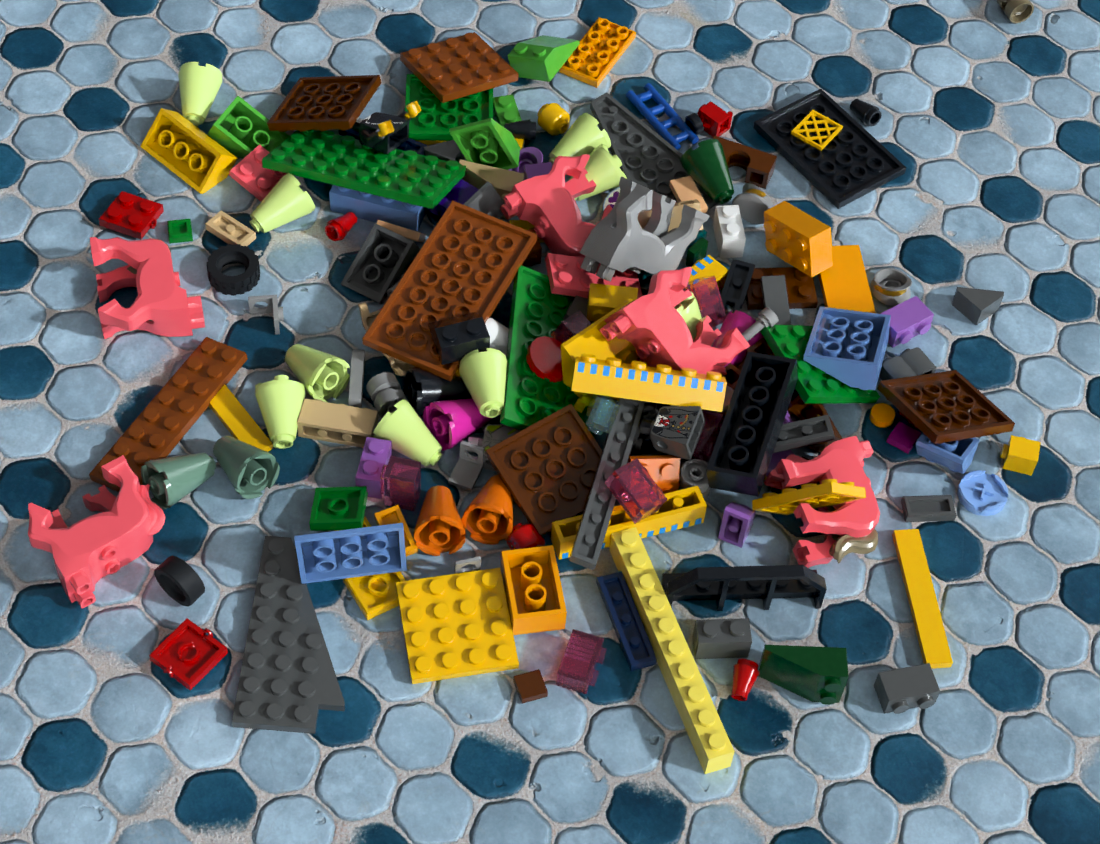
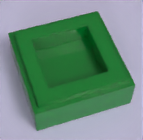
M191 219L167 221L170 244L193 241Z

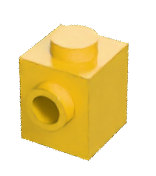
M1011 435L1008 444H1003L1000 458L1004 459L1002 469L1032 476L1038 463L1041 442Z

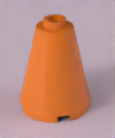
M499 475L492 476L466 508L462 517L464 528L471 533L470 537L483 544L495 545L500 540L505 539L506 541L513 530V497Z
M441 485L433 486L427 491L413 533L417 548L432 556H440V553L448 551L449 555L455 553L462 548L466 536V531L453 495L449 488Z

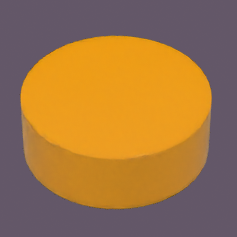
M878 403L872 407L869 418L877 427H889L894 421L895 411L888 404Z

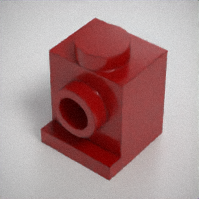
M711 101L699 108L697 114L703 123L704 131L709 135L719 137L730 129L733 116L731 111L726 113Z

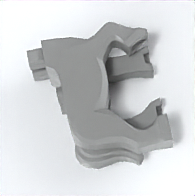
M621 177L619 182L620 193L613 209L594 227L580 251L581 254L585 255L580 268L595 274L601 263L596 276L610 282L616 270L624 272L630 269L639 274L641 270L651 274L665 270H676L686 248L697 238L699 229L708 220L710 215L684 204L679 227L668 232L671 213L676 201ZM652 209L651 217L647 225L642 229L638 221V214L641 211Z

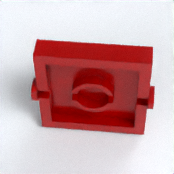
M121 191L99 218V224L102 227L141 240L150 228L154 229L156 227L157 219L164 212L163 204Z
M187 618L149 657L150 661L164 670V673H168L171 678L173 677L191 691L228 654L226 646L213 638V634L209 629L205 628L203 630Z

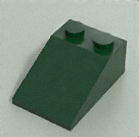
M764 645L758 667L760 672L758 676L809 701L821 702L825 705L839 703L849 677L846 648Z

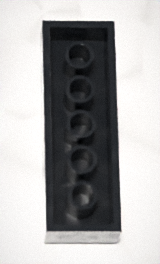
M748 351L706 468L709 488L759 497L798 380L797 359Z

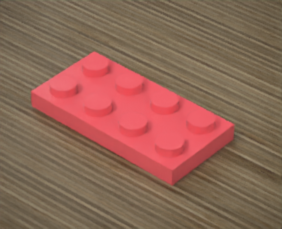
M548 253L545 258L551 294L588 298L590 283L636 287L638 288V298L643 296L638 274L630 269L624 272L616 270L610 282L596 276L601 263L596 273L593 274L580 268L584 260L583 257Z

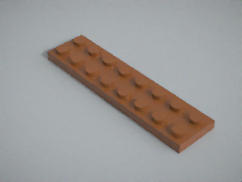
M206 337L89 473L91 480L119 492L120 487L109 483L103 478L101 466L124 455L129 467L138 477L140 486L143 485L141 467L146 465L145 462L149 460L166 458L208 408L210 401L224 384H228L247 361L246 352Z

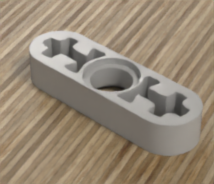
M352 349L349 385V406L362 408L365 350Z

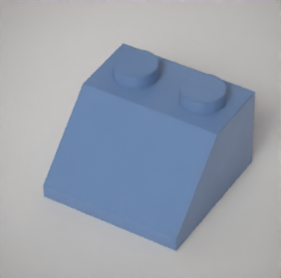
M923 433L916 442L917 454L925 457L926 460L943 465L952 472L964 474L972 463L979 439L974 437L960 441L934 444Z

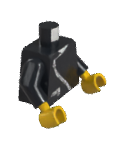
M418 101L406 105L408 112L403 111L398 116L375 112L365 119L358 118L352 129L359 132L360 144L384 154H389L409 140V121L421 112Z

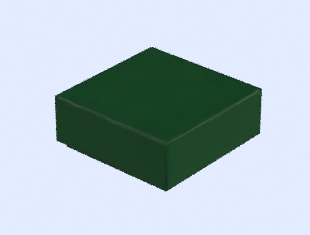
M703 237L688 249L686 266L692 267L697 260H702L706 257L708 241Z

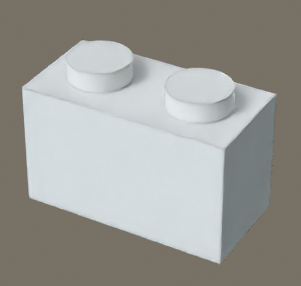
M739 205L716 206L713 228L719 257H743L746 237Z

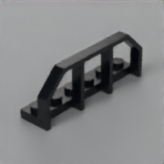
M804 565L697 567L687 573L662 574V587L671 607L673 601L716 600L717 611H723L725 600L762 599L764 610H769L773 598L814 597L815 609H821L827 590L825 578L817 574V570H811Z

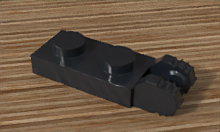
M732 259L720 296V305L716 319L721 320L723 318L726 305L734 307L732 313L735 310L740 311L742 309L755 270L754 264Z

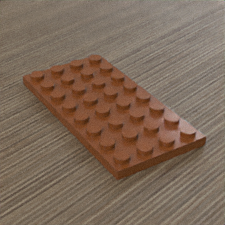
M452 200L362 338L363 345L451 382L459 369L460 361L445 365L441 364L428 323L472 312L481 315L486 323L517 274L519 267L523 264L536 243L537 234Z

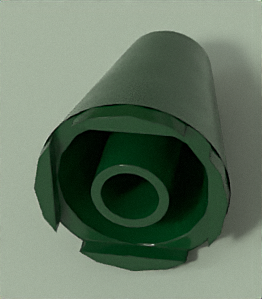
M708 139L699 142V147L695 150L689 148L680 159L684 170L715 203L724 204L729 202L734 194V188L722 144L717 139Z

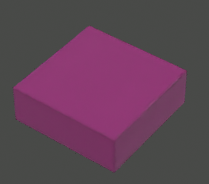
M899 421L889 435L887 443L908 454L919 439L921 432Z

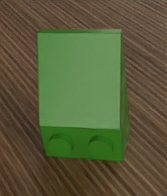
M542 35L517 43L507 56L510 66L518 72V77L550 82L579 46L580 42L574 39Z
M239 96L228 106L207 134L230 153L242 159L259 144L268 152H271L289 137L285 132L269 131L267 125L269 119Z
M492 118L449 129V133L467 161L506 170L519 166L520 146L512 133Z

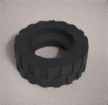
M227 244V246H221L219 249L214 250L211 256L209 255L207 262L210 285L217 292H222L225 295L230 294L231 296L251 291L258 284V280H260L258 256L249 247L241 246L240 244ZM238 263L245 266V272L237 276H227L222 273V268L228 264Z

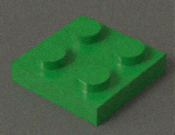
M367 487L316 488L309 522L311 531L363 528L368 496Z

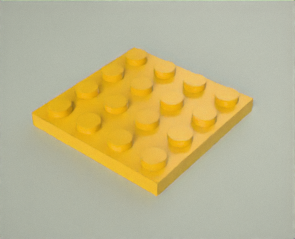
M500 567L396 582L412 684L519 668Z

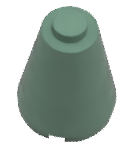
M224 436L215 443L213 448L214 456L237 493L243 498H258L263 495L261 491L266 487L270 489L274 485L279 475L280 466L271 453L231 436Z
M206 453L154 459L145 462L146 465L141 467V477L143 485H150L149 490L154 498H151V501L162 510L172 507L210 479L215 473L216 463L213 457L208 456Z

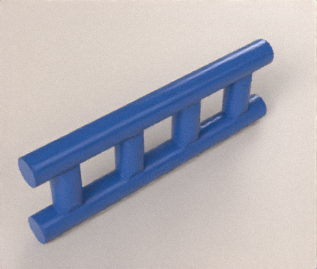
M650 83L644 86L646 92L636 95L630 90L626 93V97L659 135L677 150H680L681 145L679 143L689 139L692 144L699 141L698 136ZM652 98L658 105L648 109L643 102ZM665 112L670 119L660 122L655 115ZM676 125L682 132L672 136L667 129Z

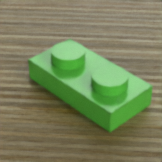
M513 94L493 97V110L500 125L504 127V123L522 121Z

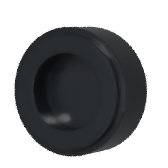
M696 113L685 117V123L696 135L704 132L703 123Z

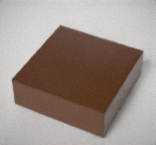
M539 669L513 677V682L522 704L548 696V691Z

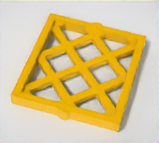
M812 110L791 131V135L822 151L842 130L843 126L829 117ZM814 124V129H808L807 125ZM817 124H824L825 128H818ZM826 131L828 136H820V132ZM809 132H816L817 136L810 137Z

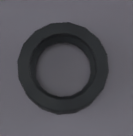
M169 556L154 570L156 580L162 589L183 606L188 607L192 605L205 592L204 583L199 575L184 560L176 556Z

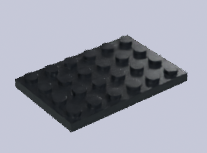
M822 89L754 122L753 128L837 209L905 174L907 168ZM812 110L829 117L843 126L842 130L822 151L791 135V131ZM808 124L807 128L814 129V124ZM817 124L818 128H825L824 124ZM826 131L820 132V136H828ZM809 132L810 137L817 136L816 132Z

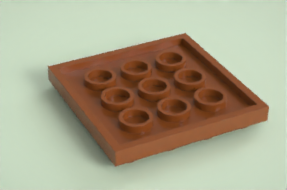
M475 32L466 33L455 38H448L438 43H430L427 46L413 48L400 53V61L442 103L518 81V72Z

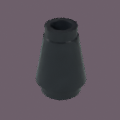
M859 99L853 100L850 104V110L853 111L864 125L875 126L880 121L882 114L877 106Z
M530 119L504 123V128L509 130L514 138L524 139L525 141L536 138V122H532Z

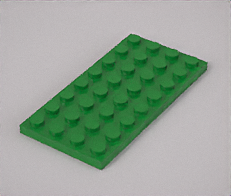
M296 130L262 159L263 168L290 173L295 176L434 209L466 175V166L454 160L445 161L433 155H420L412 150L394 149L389 154H384L360 144L359 140L353 136H340L332 131L308 130L301 132Z
M522 265L519 267L513 282L506 354L508 365L505 403L500 416L501 424L521 431L569 404L574 406L579 396L573 393L574 391H571L569 386L563 383V380L555 383L549 382L550 379H542L530 369L526 360L528 346L536 338L543 336L551 337L564 343L580 332L563 319L574 296L551 294L548 275ZM588 405L585 406L582 413L578 411L577 413L594 437L595 424L593 420L596 417V409Z

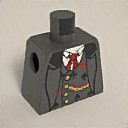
M663 406L659 409L655 420L643 419L641 433L650 435L653 446L657 451L691 460L705 425L701 406Z

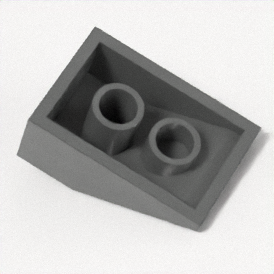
M375 223L341 285L382 304L388 297L387 290L399 281V277L402 274H405L419 253L420 248L414 241Z

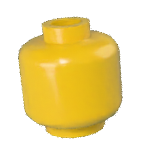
M557 103L545 104L538 111V124L550 135L556 136L568 130L570 115Z

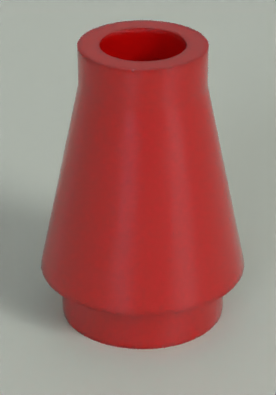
M347 212L328 221L325 227V233L332 241L343 240L353 225L357 223L356 215L353 212Z
M738 659L737 664L733 666L731 694L733 699L738 701L747 700L748 694L760 673L756 662L748 659Z

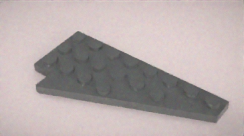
M607 92L591 101L590 109L595 119L599 122L600 130H606L611 141L609 149L612 155H617L621 160L622 166L620 169L627 179L669 197L677 203L678 201L669 183L670 180L690 176L680 163L683 154ZM695 182L708 206V210L717 205L718 203H715Z
M265 536L233 711L232 727L315 734L319 709L345 711V702L307 585L301 584L298 559L292 539L289 537Z

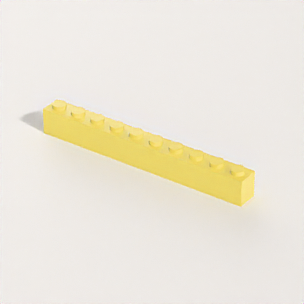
M634 527L612 533L609 551L618 572L622 571L657 658L658 666L704 774L728 768L731 766L735 751L638 530Z

